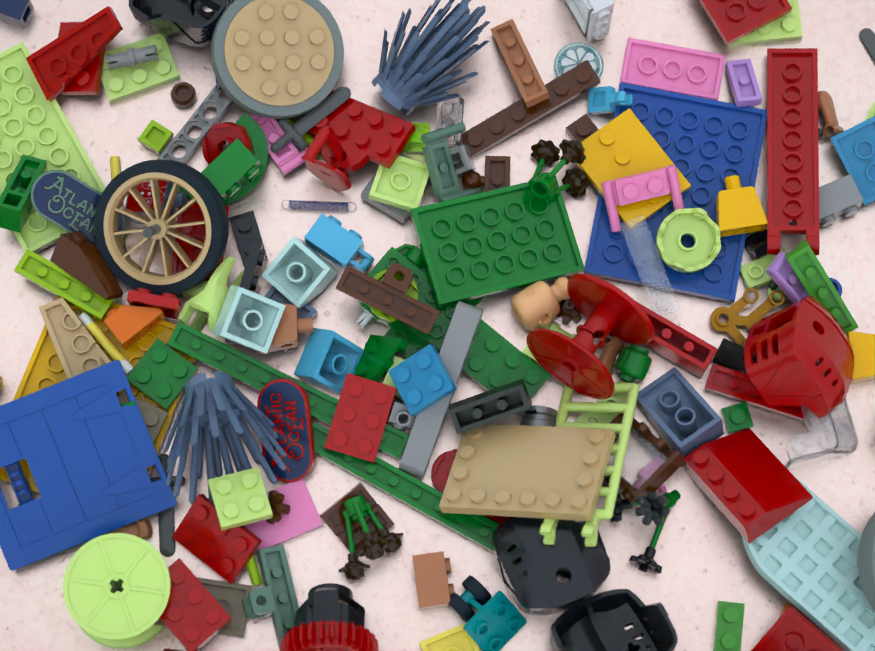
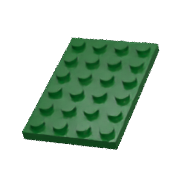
M555 175V176H554L555 179H556V186H555V188H557V187H559V184H558V181H557V178H556V175ZM529 182L410 210L438 307L529 286L537 281L545 282L559 277L583 273L585 270L561 192L554 195L550 200L546 197L539 198L533 194Z

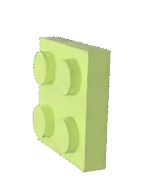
M399 155L390 169L379 165L369 193V199L406 211L419 207L430 177L426 163Z
M259 467L208 479V486L221 531L273 517Z

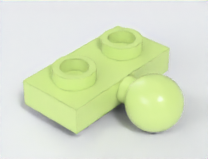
M785 248L780 249V252L787 254ZM765 255L741 266L740 276L747 289H758L769 284L772 278L766 273V269L777 255ZM768 287V291H767V292H768V296L770 295L771 292H773V291H775V290H771V289H769V287ZM779 293L772 295L773 301H781L782 297Z

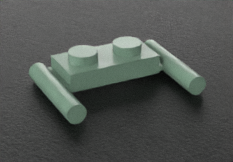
M463 122L421 135V140L425 144L422 150L434 194L440 198L438 203L483 192L481 186L477 189L460 191L446 137L465 132L466 126Z

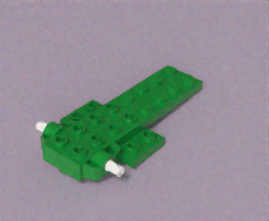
M404 244L396 249L391 247L369 272L368 276L373 278L377 273L388 270L393 263H398L412 270L413 280L418 290L417 300L440 311V314L430 334L427 335L399 320L388 322L380 319L373 314L367 304L358 301L360 308L364 312L355 323L357 325L360 324L362 329L371 318L385 324L390 329L384 336L402 338L408 342L405 350L399 348L396 351L405 360L429 344L434 345L437 352L440 353L458 303L442 307L437 306L420 246L418 248L415 245ZM485 296L463 302L476 307ZM482 319L480 320L462 371L486 391L523 379L529 396L532 399L550 375Z

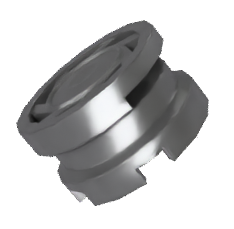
M531 406V409L521 412L523 421L520 422V425L555 427L554 418H557V410L545 406Z

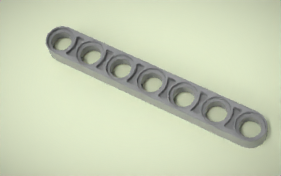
M219 82L158 159L173 160L186 164L202 144L204 137L207 136L210 131L209 129L221 120L234 103L230 98L221 99L218 96V92L221 89ZM214 107L217 110V114L214 118L207 119L203 116L204 109ZM198 126L202 129V133L198 138L188 136V130L191 127ZM179 145L184 146L186 154L181 158L174 157L172 154L173 149Z

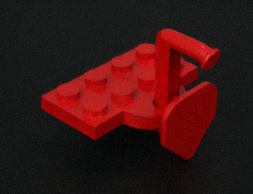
M349 98L307 131L309 135L315 138L304 156H301V159L305 160L304 162L308 170L335 192L349 190L352 186L348 179L349 172L362 168L368 161L390 169L416 128L414 124ZM321 149L326 163L315 159Z

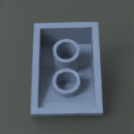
M675 367L638 393L637 403L660 436L667 442L669 448L673 452L678 450L683 458L704 443L716 440L724 434L721 417Z

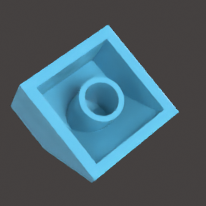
M314 328V333H311L294 375L313 386L340 396L347 373L354 375L355 367L359 363L364 349L333 330Z

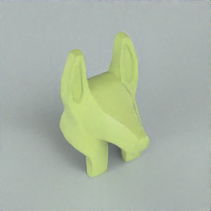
M227 257L216 268L209 281L201 282L197 286L183 292V297L189 300L185 303L178 316L180 322L187 324L194 312L197 311L198 314L190 327L201 331L205 323H208L210 331L213 332L230 286L228 287L226 284L235 264V258ZM243 270L232 283L233 286H240L244 273Z

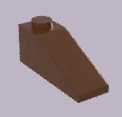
M78 231L60 235L50 261L104 299L110 300L122 297L123 291L95 244L87 240L85 234Z

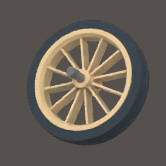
M157 159L134 164L111 180L98 201L94 218V231L99 252L108 268L118 279L135 290L137 288H144L152 291L151 294L161 295L162 293L175 294L189 290L203 282L214 271L221 261L227 246L229 224L224 202L208 178L187 164L173 160ZM150 180L155 212L136 188L137 185L144 181ZM158 180L174 183L164 212L162 210ZM181 186L194 199L172 216L170 212ZM129 192L149 218L121 206ZM197 202L203 213L204 220L177 223L176 218ZM119 212L147 224V227L118 231ZM205 224V240L201 242L177 231V228ZM143 232L145 238L126 252L119 234ZM174 237L202 249L194 262L191 261ZM152 238L153 242L142 268L131 259L130 255ZM159 242L165 274L149 271ZM168 243L186 265L187 269L184 271L172 273Z

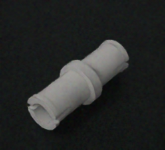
M156 45L138 49L131 47L127 48V51L107 54L106 61L110 62L108 69L112 70L126 66L133 68L137 67V64L157 61L159 60L158 52L154 53L157 50Z

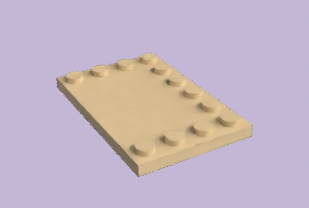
M485 424L465 431L462 434L439 508L442 513L592 521L616 437L614 429Z

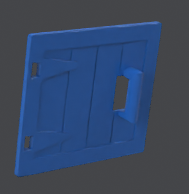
M114 360L0 406V468H5L19 503L17 507L9 509L0 487V547L11 571L177 504L170 484L166 486V473L120 360ZM124 389L129 402L134 401L135 405L121 407L116 392ZM25 458L41 495L40 498L35 500L19 463L20 460ZM155 464L161 479L154 482L151 481L146 469Z

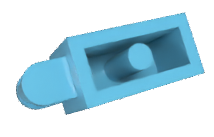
M321 214L305 235V242L341 269L345 270L348 265L365 274L375 259L363 250L362 236L352 229L348 231L341 226L342 223L334 216L330 215L327 217ZM358 256L363 258L360 263L355 261Z

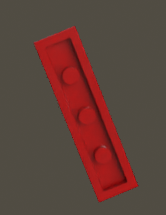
M712 364L705 390L801 421L805 419L808 409L806 405L768 406L748 374L717 364Z

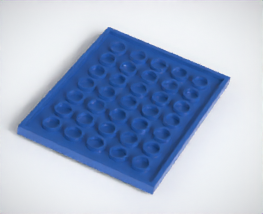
M620 82L619 91H625L626 95L632 94L633 103L630 106L616 105L613 119L630 108L691 185L690 189L682 194L684 209L701 208L716 223V197L719 191L726 190L724 181L726 177L738 175L741 187L753 186L755 188L767 120V110L749 106L736 107V104ZM599 193L583 274L734 303L746 234L720 237L721 249L716 258L706 268L693 273H682L668 267L660 258L656 248L658 228L662 221L674 211L673 202L666 205L632 231H629L620 220L621 230L611 232L605 199ZM683 235L681 237V244L686 248H691L694 246V239L690 235Z

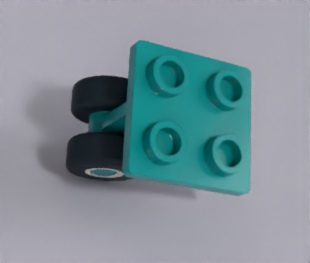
M470 575L462 582V586L466 590L460 596L452 593L448 605L463 621L467 622L463 629L483 651H499L527 623V620L503 592L498 591L492 597L488 590Z

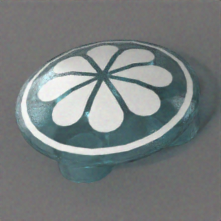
M582 42L570 43L557 53L554 60V71L556 76L559 77L588 60L600 79L604 67L603 59L597 49L589 44Z

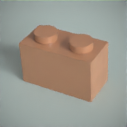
M444 551L412 555L419 610L449 607L450 595L455 593L453 583L448 584L447 574L452 573L450 557L445 558Z

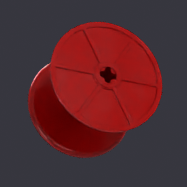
M575 274L568 280L567 291L575 307L587 319L583 325L577 326V334L573 339L549 329L532 330L527 335V345L537 362L559 382L587 397L608 399L614 393V381L607 368L594 353L597 349L605 346L604 340L607 335L619 337L621 341L626 343L643 345L649 343L654 338L655 329L643 308L624 291L601 278L588 274ZM601 338L597 345L593 344V339Z

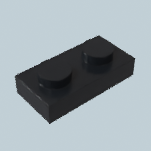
M253 211L229 217L244 267L246 266L252 241L262 243V251L266 252Z

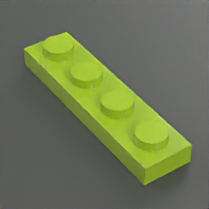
M29 249L26 250L14 269L15 273L60 298L63 297L65 301L101 321L105 319L116 299H104L56 264Z

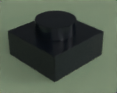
M766 229L746 237L744 246L756 258L767 254Z

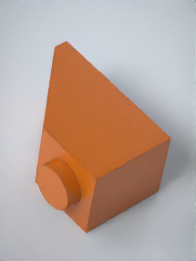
M123 305L120 308L112 309L106 315L104 323L126 350L165 320L166 317L160 308Z

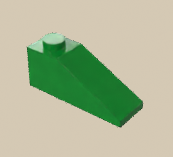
M22 155L0 196V228L21 233L33 206L31 202L32 184L40 174L44 173L47 165L46 160Z

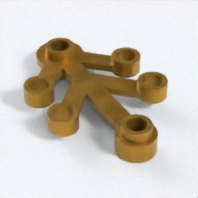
M748 288L743 293V296L729 308L725 306L716 308L710 316L711 325L719 332H727L738 345L742 346L746 339L736 326H745L750 331L756 321L762 319L773 307L780 306L784 302L785 296L783 292L775 290L770 293L764 303L748 316L737 315L746 305L753 304L759 299V292L755 288ZM747 292L755 293V299L752 301L748 300ZM774 293L781 295L782 298L779 303H775L772 300ZM722 314L728 317V322L725 324L719 321V316Z

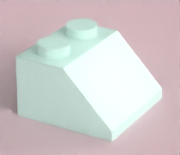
M293 236L261 276L294 305L301 308L323 292L339 271L306 242Z
M231 285L212 334L267 354L286 305L240 286Z

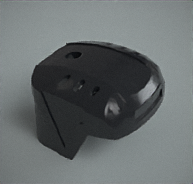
M129 0V9L134 18L147 28L189 46L203 47L212 42L213 33L219 18L234 0ZM203 4L213 11L205 12L202 10L201 5Z
M508 517L493 531L492 545L501 579L522 612L533 616H546L562 612L576 603L593 596L610 574V559L606 553L599 531L596 547L586 549V537L580 535L586 521L575 523L574 520L558 519L554 545L543 543L544 535H540V528L542 523H544L543 518ZM512 545L516 546L511 552L507 551ZM516 559H522V561L516 564L515 566H511V563L514 562ZM524 571L528 572V574L522 579H517V576L522 574ZM557 578H560L561 581L566 580L567 583H560L557 581Z
M629 589L604 591L576 603L556 619L550 631V645L553 651H674L678 642L676 630L662 603L645 605ZM630 625L633 626V627L630 628V629H627V630L625 629V627H627V626H630ZM639 636H642V637H643V638H641V639H639V640L635 639V638H637V637H639Z

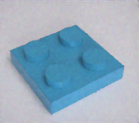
M432 344L427 345L388 371L412 416L418 415L457 390L441 357Z

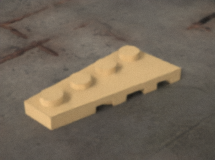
M63 297L39 307L67 379L111 362Z

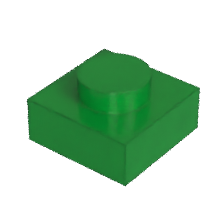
M746 402L721 408L720 412L728 435L753 428L754 425Z

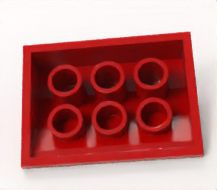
M750 428L704 443L683 458L688 475L748 543L754 541L813 499L805 487Z

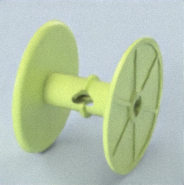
M111 533L90 540L74 554L65 571L63 596L70 615L88 637L101 645L124 649L136 647L150 641L164 628V626L153 624L159 619L166 608L170 595V575L163 557L150 543L134 535Z

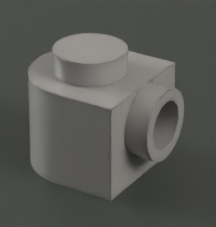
M394 398L388 421L391 422L390 425L401 430H405L406 427L412 429L417 415H410L404 401Z

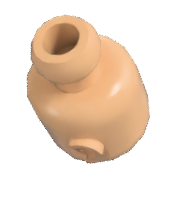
M566 277L557 278L550 287L544 281L534 282L513 295L510 302L511 307L524 328L534 330L540 326H546L559 314V302L570 299L567 291L568 279Z

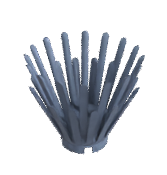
M214 371L215 377L206 378L205 372L192 377L185 384V396L164 448V453H166L174 437L167 459L168 468L166 472H168L166 486L171 483L176 461L180 456L174 487V496L177 497L180 494L189 443L192 446L189 488L190 504H193L196 500L197 479L202 477L203 431L207 480L215 478V475L216 477L223 476L220 451L226 475L234 473L227 443L237 472L252 469L238 435L240 434L254 461L257 464H261L270 482L276 484L277 479L242 416L279 468L286 470L284 463L271 445L272 443L282 456L287 457L275 439L278 438L277 433L269 426L275 425L235 387L233 378L230 375L220 371ZM208 486L209 499L213 501Z

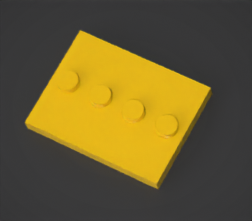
M630 108L581 142L585 149L584 155L586 159L582 164L576 163L603 198L604 194L601 184L603 181L675 165ZM676 167L682 195L690 189L691 185ZM671 192L667 195L622 206L616 205L620 220L629 231H632L671 203Z

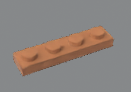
M508 20L491 28L492 35L527 108L550 98L514 20Z

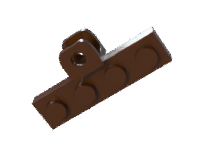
M393 263L388 268L382 282L347 265L335 288L427 335L430 334L440 314V311L406 295L413 281V272L398 263ZM396 274H403L404 279L397 281L395 279Z

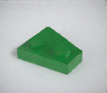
M370 334L359 363L355 367L354 375L379 382L382 375L394 363L391 359L399 348L405 350L408 342L402 338Z

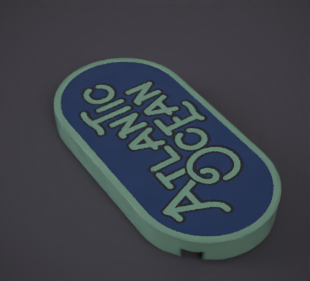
M49 170L40 174L34 180L31 187V202L34 209L42 217L68 233L78 231L85 234L87 240L97 247L94 218L102 193L64 170ZM120 212L118 216V231L125 230L126 225L125 216Z

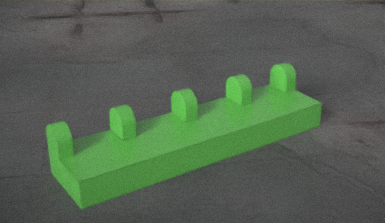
M806 240L797 244L798 248L785 256L807 293L830 311L846 334L855 330L859 326Z

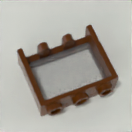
M619 413L610 423L621 424L624 413ZM634 417L619 488L622 490L621 495L631 504L634 501L637 503L639 496L647 498L649 491L656 492L679 467L686 465L678 450L673 452L663 438L654 436L644 422L639 423ZM615 434V445H617L619 434ZM610 455L607 466L613 465L615 455ZM604 476V480L609 484L610 476Z

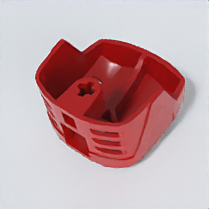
M807 296L789 307L756 321L752 325L745 342L744 364L750 380L768 406L806 405L817 417L823 418L832 413L840 404H843L853 377L854 353L845 331L836 318L818 300L812 296ZM752 352L757 356V363L753 362Z

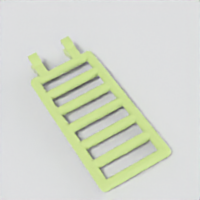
M614 382V393H628L626 403L571 402L573 392L576 391L565 385L563 388L555 427L614 429L615 434H619L617 445L613 444L610 454L615 455L613 465L607 466L605 476H610L608 487H601L599 497L605 498L603 509H595L592 521H586L582 529V537H586L585 546L596 547L600 519L609 520L613 516L639 393V385L637 383ZM568 412L624 413L621 424L566 422ZM544 519V523H542L540 528V535H544V544H555L558 519Z

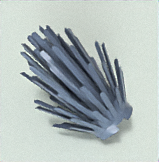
M435 0L433 5L429 6L417 27L415 25L412 27L398 55L406 34L405 29L412 13L410 8L406 16L404 11H402L388 57V32L384 29L379 73L372 80L374 87L378 84L383 89L380 95L397 110L400 111L402 107L406 109V115H409L416 107L459 97L460 95L457 93L449 95L445 91L466 83V80L473 78L479 73L474 71L452 82H449L450 79L462 73L463 70L458 69L449 75L447 74L490 42L485 40L480 45H472L479 39L478 35L490 23V21H485L481 26L476 27L470 32L486 12L484 5L477 7L469 15L468 3L471 0H462L443 19L455 1L449 0L443 9L437 11L420 35L419 33L441 1Z

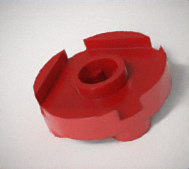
M223 122L212 126L202 141L203 156L208 164L212 163L224 151L222 146L226 145V141L231 144L237 138L252 153V144L246 128L232 122Z

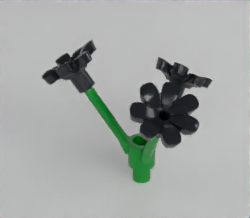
M673 490L671 493L666 492L658 497L656 492L649 491L647 498L639 496L637 503L634 501L632 504L626 499H621L620 494L617 493L611 522L621 521L623 510L641 505V507L635 509V513L637 516L644 515L642 523L649 526L653 520L655 525H657L650 546L646 547L644 555H632L629 559L630 563L639 566L638 570L646 573L648 569L656 574H661L662 566L657 565V562L654 560L655 547L670 509L676 505V501L681 497L677 490Z

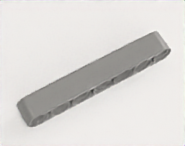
M461 301L456 306L439 353L456 387L484 311ZM455 391L417 415L398 469L421 478L424 477Z

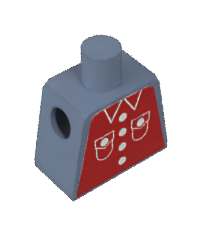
M150 180L144 181L137 185L136 188L155 212ZM158 180L162 210L164 212L174 183ZM129 192L125 208L149 218ZM177 193L170 212L171 215L173 207L182 208L187 204L186 193ZM124 214L132 223H143Z

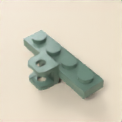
M284 545L256 551L264 587L256 588L242 598L245 616L248 619L265 618L271 615L279 650L283 636L295 626L296 611L299 609Z

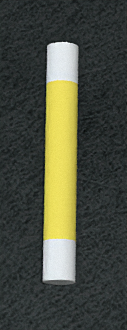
M83 312L78 319L113 360H120L125 374L129 375L134 367L86 312Z

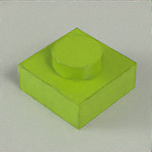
M151 120L138 138V141L160 155L174 134L161 124Z

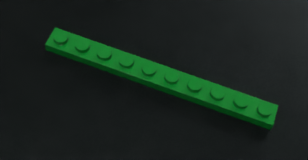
M180 321L178 322L167 343L168 346L220 372L227 373L232 378L259 391L269 382L276 379H292L307 392L310 401L311 417L331 426L338 399ZM386 424L379 450L399 459L410 435Z
M312 421L315 454L494 553L492 533L499 524L483 515L442 513L439 504L443 493L377 456L375 463L324 448L329 430ZM512 545L507 551L511 552L516 546ZM518 558L514 562H512V564L516 565L519 562H521L522 559Z

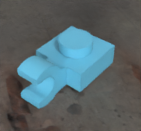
M612 86L591 88L588 98V113L592 115L614 113L615 105H632L633 95H626L625 91L615 92V88Z

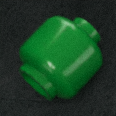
M631 344L630 347H623L614 365V369L620 373L618 378L627 383H633L634 380L643 381L652 363V359L648 356L649 351L634 344Z

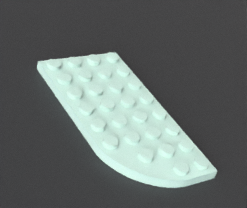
M797 479L812 495L813 499L751 543H748L742 536L746 553L756 571L845 651H875V610L863 591L858 571V549L862 535Z

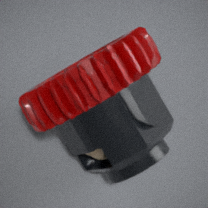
M326 583L317 585L309 590L307 600L296 611L295 626L292 630H288L282 638L280 651H379V645L375 635L370 633L368 628L365 629V609L353 600V592L346 586Z

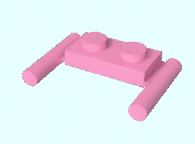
M248 113L262 129L268 144V154L283 175L304 163L305 160L301 159V156H304L307 149L299 153L292 142L277 153L271 151L270 146L285 134L276 119Z
M669 165L664 168L601 182L611 232L621 230L616 205L622 206L667 195L671 192L674 211L684 209L676 165Z

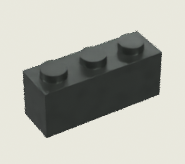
M520 379L452 403L448 411L457 434L531 409L532 401L524 380Z

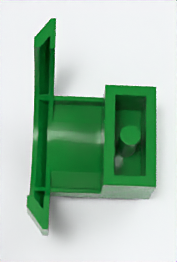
M247 112L235 123L246 128L254 148V155L237 138L201 172L215 186L224 205L235 202L251 192L261 180L268 162L266 137L260 126ZM181 186L179 187L189 198L194 199L187 190Z

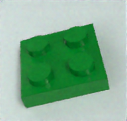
M157 338L127 376L130 384L168 411L183 392L185 384L198 373L199 369Z

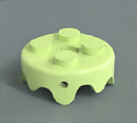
M701 208L677 209L668 215L658 228L656 234L658 254L662 261L675 271L682 273L700 271L716 258L721 249L719 226ZM683 235L692 236L694 246L691 248L684 247L681 244V237Z

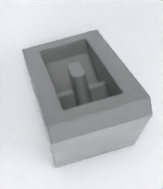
M461 145L450 150L457 176L476 169L468 145Z

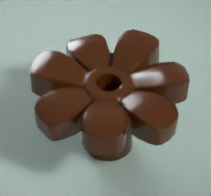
M571 299L559 302L560 312L555 318L562 316V323L569 324L571 319L574 323L581 321L580 312Z
M271 490L268 494V500L273 517L266 519L268 524L279 522L281 514L288 515L290 512V505L283 504L284 494Z

